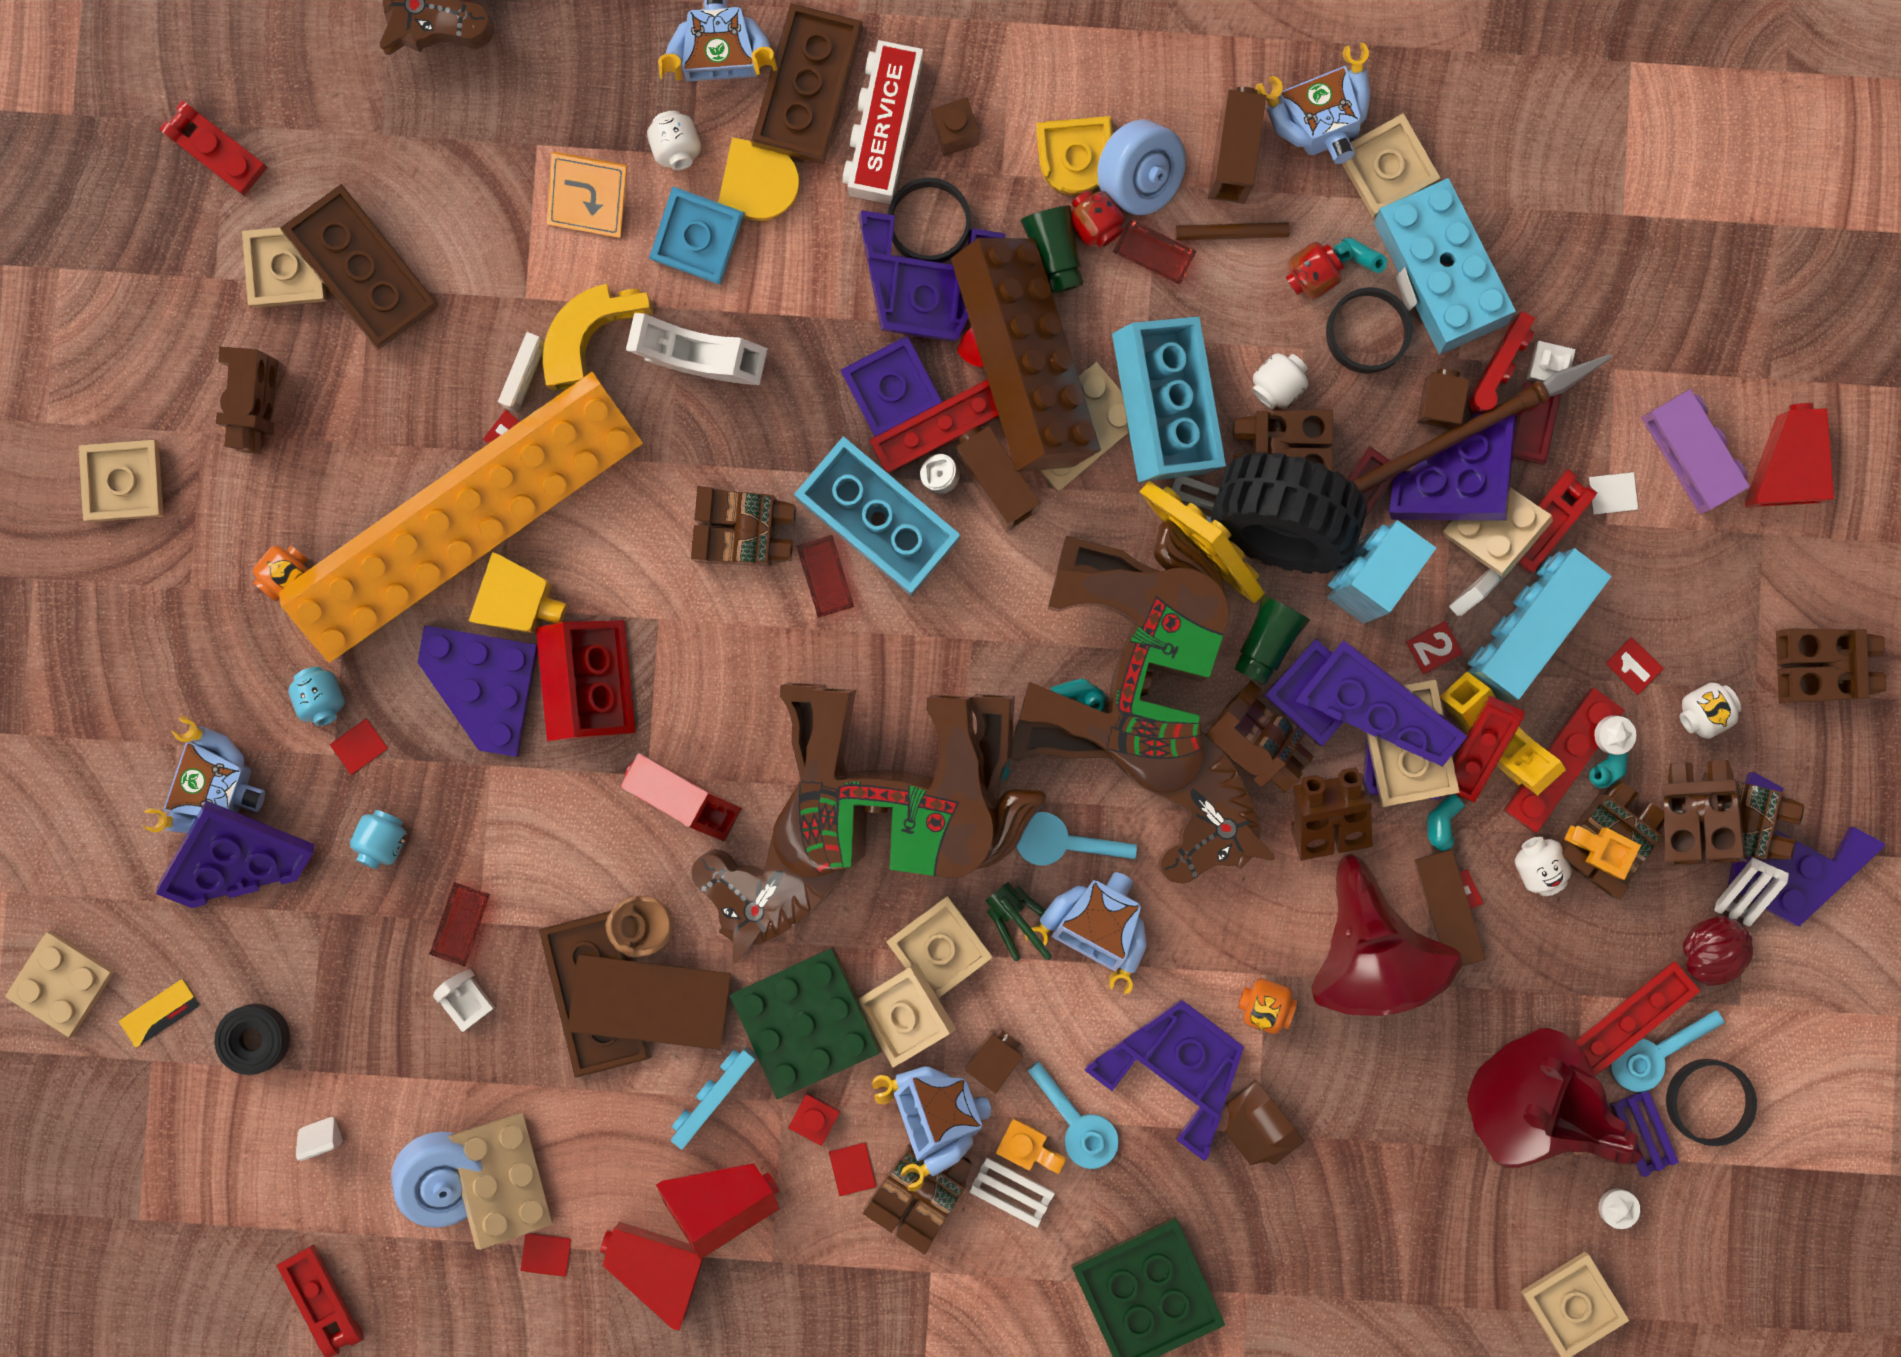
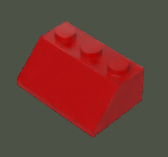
M625 621L560 622L537 627L536 636L547 741L575 740L636 733Z

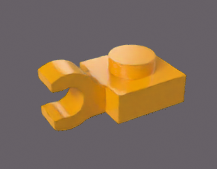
M1570 825L1564 840L1590 851L1585 861L1586 863L1620 880H1625L1641 847L1640 844L1604 827L1601 828L1597 836L1580 826L1574 827Z
M1014 1117L996 1150V1154L1029 1171L1036 1161L1047 1169L1059 1174L1066 1161V1157L1043 1146L1047 1138L1046 1134Z

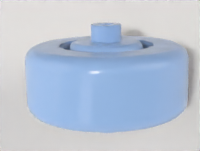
M1135 120L1123 125L1110 137L1101 153L1097 172L1100 190L1105 191L1120 209L1130 214L1147 215L1158 211L1173 198L1183 180L1186 168L1184 145L1175 132L1150 120Z
M432 1132L422 1135L407 1144L394 1161L391 1170V1185L395 1202L402 1214L418 1225L440 1228L454 1225L467 1218L461 1194V1180L457 1169L460 1167L480 1172L482 1170L481 1160L472 1161L467 1158L463 1145L453 1143L448 1138L449 1135L454 1134L452 1132Z

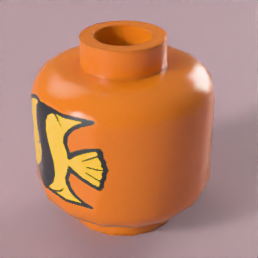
M277 545L272 546L253 567L252 573L256 578L253 584L277 602L280 599L279 592L308 570L304 564L309 559L292 545L286 550Z
M1260 978L1254 982L1252 988L1244 986L1238 1009L1244 1010L1243 1021L1245 1025L1270 1034H1277L1282 1028H1289L1296 1009L1297 1000L1292 998V991L1289 987Z

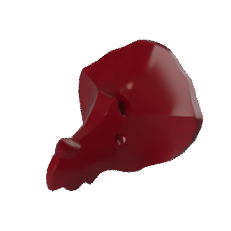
M1353 854L1344 855L1339 863L1336 874L1338 918L1331 939L1329 954L1311 986L1314 1001L1317 1005L1348 1015L1361 1016L1397 1014L1428 1003L1450 986L1463 966L1460 952L1451 946L1427 938L1410 928L1389 905L1368 866Z
M1540 1028L1506 1044L1478 1069L1471 1082L1467 1103L1474 1130L1486 1146L1492 1159L1502 1167L1520 1168L1566 1152H1587L1606 1161L1625 1165L1637 1163L1642 1158V1153L1637 1146V1135L1627 1128L1625 1121L1611 1113L1607 1105L1605 1090L1602 1083L1595 1077L1587 1057L1579 1046L1563 1032L1551 1028Z

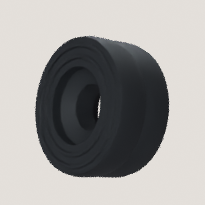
M249 1004L230 1011L220 1021L215 1032V1050L220 1061L231 1071L242 1075H255L265 1072L280 1063L289 1047L290 1032L285 1019L278 1011L263 1004ZM249 1028L258 1030L262 1036V1044L257 1050H250L243 1043V1034Z

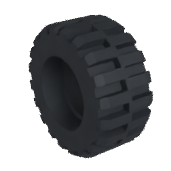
M1256 452L1254 455L1248 453L1232 461L1225 470L1211 513V521L1217 520L1231 533V537L1228 540L1236 544L1244 552L1245 556L1251 559H1258L1269 566L1275 565L1282 567L1284 570H1298L1308 574L1313 572L1325 574L1331 570L1336 572L1352 561L1368 510L1365 497L1354 482L1347 481L1341 473L1333 472L1327 469V466L1318 462L1314 464L1306 461L1307 459L1298 456L1295 458L1289 457L1283 453L1275 452L1274 455L1267 454L1266 452Z

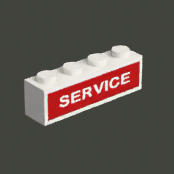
M878 40L876 52L869 51L865 74L871 75L868 89L861 88L858 102V110L863 111L861 125L854 124L850 140V147H855L856 149L853 162L847 160L845 163L842 183L848 184V193L851 197L891 204L895 196L923 64V49Z

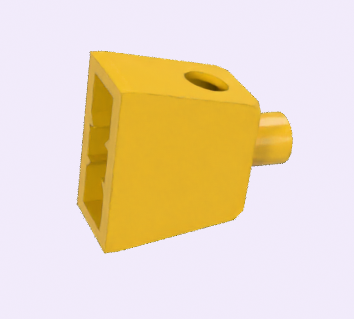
M492 552L469 621L482 626L536 633V628L539 627L541 619L554 624L562 622L566 614L567 604L549 598L553 583Z

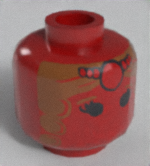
M1087 190L1071 203L1074 207V210L1071 212L1073 229L1087 246L1098 245L1101 249L1123 233L1124 230L1121 226L1124 223L1125 216L1105 191L1092 194L1090 190Z
M1313 242L1289 259L1288 267L1291 273L1286 276V279L1297 295L1305 292L1308 297L1316 299L1341 282L1340 271L1345 268L1329 244L1323 246L1319 242Z

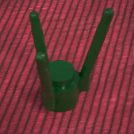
M1007 882L985 900L990 907L987 913L995 922L1014 961H1019L1020 955L1002 917L1006 922L1013 919L1046 960L1052 958L1051 953L1019 914L1024 909L1020 902H1023L1040 917L1046 910L1027 896L1020 886L1014 889Z

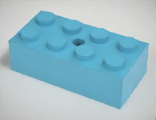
M1449 178L1379 208L1374 225L1398 273L1405 267L1417 300L1415 308L1439 355L1509 324L1516 310ZM1440 261L1446 262L1450 267L1443 266Z
M1200 317L1135 322L1112 333L1138 483L1205 475L1226 467Z
M844 436L794 493L799 503L911 597L961 540V534ZM880 512L885 515L886 521L883 525L875 526L872 524L871 517L874 513Z
M1399 520L1388 526L1382 524L1378 529L1375 528L1372 533L1369 532L1366 537H1362L1358 541L1353 557L1354 560L1338 570L1327 586L1332 588V591L1327 598L1363 624L1384 616L1392 611L1436 550V547Z
M1575 548L1563 553L1559 551L1553 557L1549 555L1541 563L1536 571V574L1540 576L1531 587L1526 585L1513 601V604L1517 606L1516 609L1508 617L1504 615L1495 624L1490 632L1494 636L1492 641L1485 648L1480 646L1467 663L1471 666L1468 672L1488 686L1495 697L1503 702L1519 700L1612 577Z

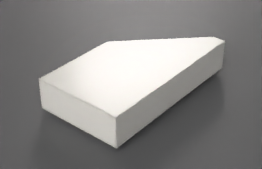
M1491 569L1487 570L1465 589L1449 607L1457 616H1462L1482 601L1498 585L1503 577Z

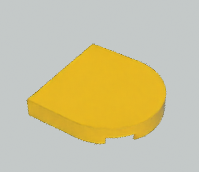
M1111 116L1036 122L1040 171L1045 181L1054 190L1068 196H1079L1087 190L1093 193L1100 188L1097 176L1098 163L1104 146L1112 136Z
M732 137L718 203L745 212L744 219L754 221H769L783 214L793 206L799 193V176L794 162L788 155L754 147L751 141Z

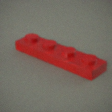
M988 379L870 439L869 442L884 471L891 474L959 439L976 426L980 428L999 418Z
M1590 688L1546 749L1562 762L1566 770L1538 796L1521 784L1503 811L1531 832L1537 833L1598 749L1594 736L1597 724L1607 716H1621L1625 710L1597 689Z
M1672 961L1574 1042L1585 1054L1594 1075L1597 1076L1697 995L1700 989L1676 961Z

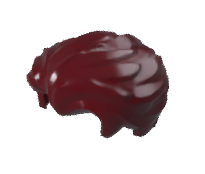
M1725 916L1714 917L1696 924L1683 942L1684 954L1687 956V971L1707 986L1722 985L1735 980L1745 971V968L1748 967L1752 960V936L1746 927L1742 926L1736 919Z

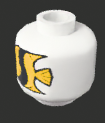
M1711 682L1683 698V712L1680 713V720L1689 733L1695 732L1702 738L1710 739L1733 727L1738 722L1741 704L1737 695L1730 687Z

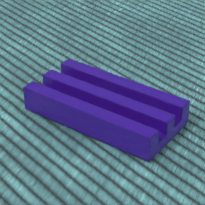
M1649 1091L1638 1092L1610 1104L1614 1115L1625 1121L1627 1128L1632 1131L1623 1108L1629 1106L1652 1162L1646 1164L1642 1155L1641 1160L1635 1163L1640 1176L1646 1177L1650 1175V1172L1660 1171L1669 1164L1679 1163ZM1641 1101L1664 1157L1660 1158L1637 1102Z

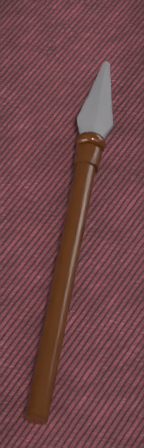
M1612 354L1556 372L1544 382L1537 381L1532 387H1528L1518 393L1516 397L1368 472L1352 482L1363 493L1522 410L1530 409L1539 405L1540 402L1546 403L1550 396L1563 393L1612 358Z

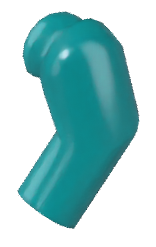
M1352 237L1342 238L1341 243L1336 244L1333 248L1341 263H1346L1351 259L1353 262L1375 273L1383 272L1388 264L1385 255L1369 248Z
M1084 678L1050 687L1051 691L1099 711L1105 709L1106 696L1102 689Z
M1628 752L1619 755L1609 753L1607 759L1590 770V782L1596 788L1603 789L1610 787L1624 777L1627 772Z
M1450 794L1427 817V838L1431 845L1440 851L1449 850L1453 846L1454 837L1452 836L1451 819L1465 807L1464 803L1455 794Z

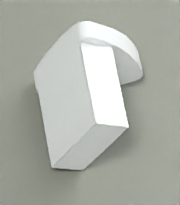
M471 969L451 977L442 983L433 994L437 1003H441L462 1032L469 1029L496 1008L474 980L475 974Z

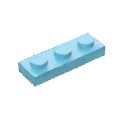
M746 1046L741 1053L735 1049L730 1053L720 1066L725 1073L718 1082L715 1083L709 1079L696 1095V1098L701 1103L692 1114L685 1109L671 1126L676 1131L675 1135L670 1139L672 1143L681 1150L686 1146L757 1058L755 1052Z

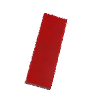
M1489 695L1469 730L1467 738L1463 741L1453 759L1459 793H1456V795L1475 803L1524 719L1525 711Z

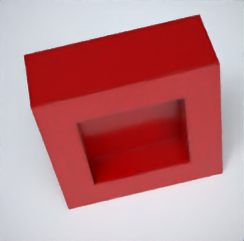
M806 1093L788 1129L822 1146L840 1110Z

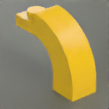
M602 284L587 289L571 299L556 315L547 332L543 349V368L546 386L552 392L565 390L588 375L585 361L586 348L593 334L605 324L633 318L634 313L654 315L652 300L647 292L641 293L640 289H627L618 292L619 297L613 298L612 290L608 284Z
M1468 671L1440 695V699L1466 734L1471 729L1489 695L1494 698L1496 697L1488 686ZM1518 727L1496 765L1516 784L1520 785L1522 783L1537 796L1566 770L1559 759L1531 739L1520 727Z

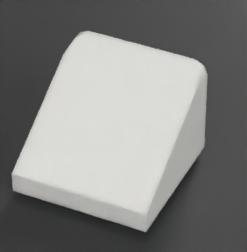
M334 1117L299 1129L296 1146L297 1161L300 1160L301 1162L334 1150L342 1145L343 1139Z

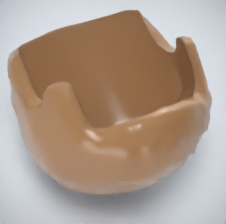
M635 896L621 901L607 915L605 923L606 933L610 942L619 952L629 957L649 956L658 953L668 943L673 928L671 923L672 917L666 905L656 898Z

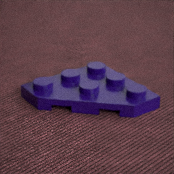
M1476 413V414H1475L1474 416H1472L1469 420H1471V419H1473V418H1475V417H1477V416H1479V415H1481V414H1483V413ZM1515 414L1419 463L1409 472L1403 471L1394 478L1389 511L1391 520L1507 521L1516 430Z
M424 625L417 663L479 751L519 757L538 646L536 644Z
M206 800L159 881L156 894L194 908L206 905L207 901L212 898L224 895L233 898L259 891L260 886L280 881L281 885L297 881L314 852V844Z

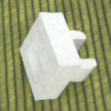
M1543 341L1536 342L1527 380L1544 382L1554 373L1572 367L1576 349Z

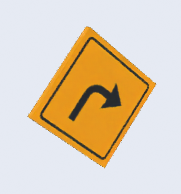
M553 151L551 153L547 225L620 238L622 235L627 165Z

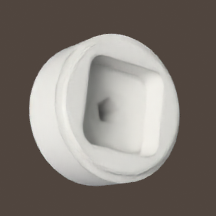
M945 454L933 455L921 467V481L930 491L936 494L948 493L959 482V466Z
M1607 716L1596 726L1595 741L1598 747L1606 753L1624 754L1635 744L1636 729L1633 723L1625 717Z
M1615 1188L1608 1190L1599 1201L1598 1209L1601 1218L1614 1228H1629L1637 1222L1640 1216V1204L1637 1198L1624 1189Z

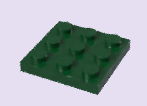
M834 947L729 995L777 1100L882 1052Z
M1176 1217L1071 1265L1112 1357H1159L1225 1326Z

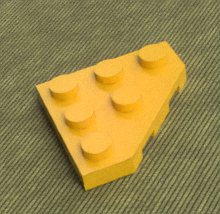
M1149 481L1139 491L1153 512L1162 521H1172L1188 541L1209 557L1217 571L1221 574L1220 577L1230 587L1254 604L1265 594L1256 581L1260 577L1259 574L1248 563L1243 561L1246 557L1244 552L1236 544L1228 540L1231 537V533L1217 520H1214L1212 523L1208 522L1205 514L1192 503H1189L1187 506L1182 504V499L1168 486L1161 489Z

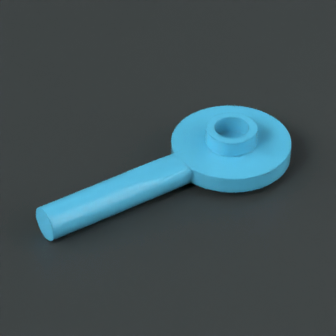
M1037 812L1016 846L1019 854L1026 861L1035 865L1052 864L1059 860L1066 850L1135 859L1137 844L1068 835L1064 823L1057 816L1047 812Z
M1715 1010L1656 1045L1642 1038L1610 1064L1611 1074L1620 1086L1630 1091H1648L1654 1088L1664 1076V1058L1725 1022L1720 1013Z
M1039 1061L1034 1063L1027 1071L1069 1124L1064 1140L1069 1157L1077 1165L1088 1169H1096L1108 1164L1118 1149V1135L1114 1126L1109 1120L1097 1114L1081 1116Z

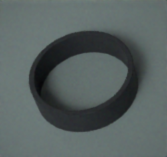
M938 178L916 179L903 186L896 193L891 201L888 215H894L899 202L910 192L926 187L939 188L953 195L961 204L966 216L964 233L958 243L950 250L932 256L920 255L907 249L898 240L894 230L892 242L897 250L906 258L942 263L951 259L964 247L970 232V209L963 194L949 182Z
M1374 287L1357 289L1344 296L1332 310L1326 325V340L1334 358L1347 369L1364 374L1381 372L1395 364L1406 352L1412 337V320L1404 303L1391 292ZM1361 296H1373L1383 299L1395 308L1401 317L1404 327L1403 344L1396 357L1384 364L1368 366L1356 363L1342 353L1335 341L1333 326L1337 311L1347 301Z
M1699 1059L1684 1065L1672 1077L1666 1093V1107L1673 1125L1684 1136L1704 1145L1723 1146L1735 1142L1749 1130L1755 1119L1757 1098L1752 1083L1741 1070L1716 1059ZM1711 1065L1723 1066L1739 1079L1745 1093L1743 1116L1737 1126L1726 1135L1712 1139L1696 1137L1685 1128L1677 1111V1095L1680 1086L1692 1072L1699 1068Z

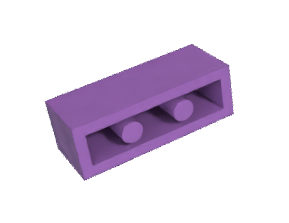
M1689 389L1644 415L1641 419L1698 513L1702 514L1712 510L1750 486L1746 481L1748 475L1744 466L1737 459H1733L1726 448L1728 442L1724 433L1718 427H1714L1707 417L1708 409L1705 402L1699 395H1694L1692 390Z

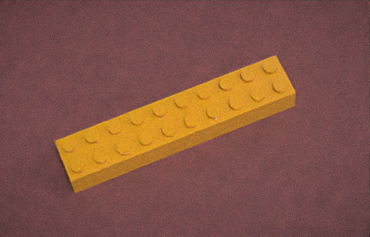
M592 371L297 577L279 592L281 608L325 660L330 663L642 445L643 442Z

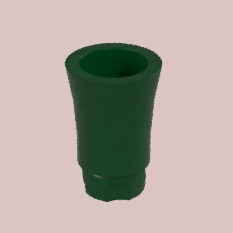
M1071 206L1055 207L1022 218L1020 222L1027 237L1036 241L1052 294L1082 286L1083 279L1079 270L1081 264L1073 232Z
M1263 595L1257 616L1240 650L1243 654L1240 655L1235 670L1265 685L1273 674V670H1278L1286 653L1310 619L1284 604Z

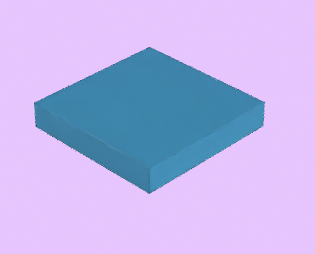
M672 186L649 259L711 282L722 284L745 212Z

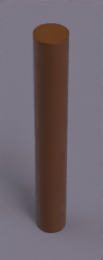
M1289 222L1175 226L1176 241L1289 237Z

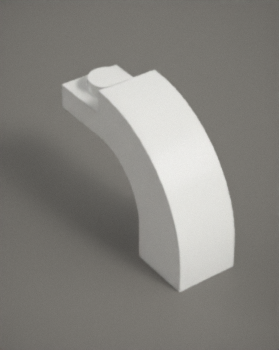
M634 313L626 351L645 357V361L659 366L710 379L750 385L760 384L768 349L743 338L721 337L694 332L642 313Z

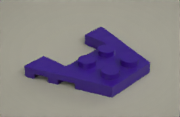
M861 210L859 213V223L881 331L951 342L957 341L968 319V314L953 265L891 255L895 216ZM972 228L969 232L968 245L977 238H1005L1006 234Z
M1749 772L1746 776V784L1781 792L1784 789L1755 772ZM1849 827L1831 860L1796 841L1792 860L1770 858L1769 863L1764 862L1789 873L1787 884L1765 910L1794 926L1800 927L1881 851L1885 843L1855 827ZM1777 830L1776 835L1791 838ZM1747 858V862L1731 864L1728 887L1751 860L1750 858ZM1757 871L1738 895L1743 897L1747 889L1763 872ZM1774 877L1770 879V881L1765 885V887L1754 898L1752 903L1758 898V896L1769 885V883L1774 879Z
M1180 999L1088 1063L1084 1071L1113 1091L1135 1060L1141 1062L1199 1106L1178 1134L1176 1140L1205 1161L1209 1156L1210 1146L1215 1131L1218 1128L1221 1112L1227 1094L1230 1091L1244 1046Z

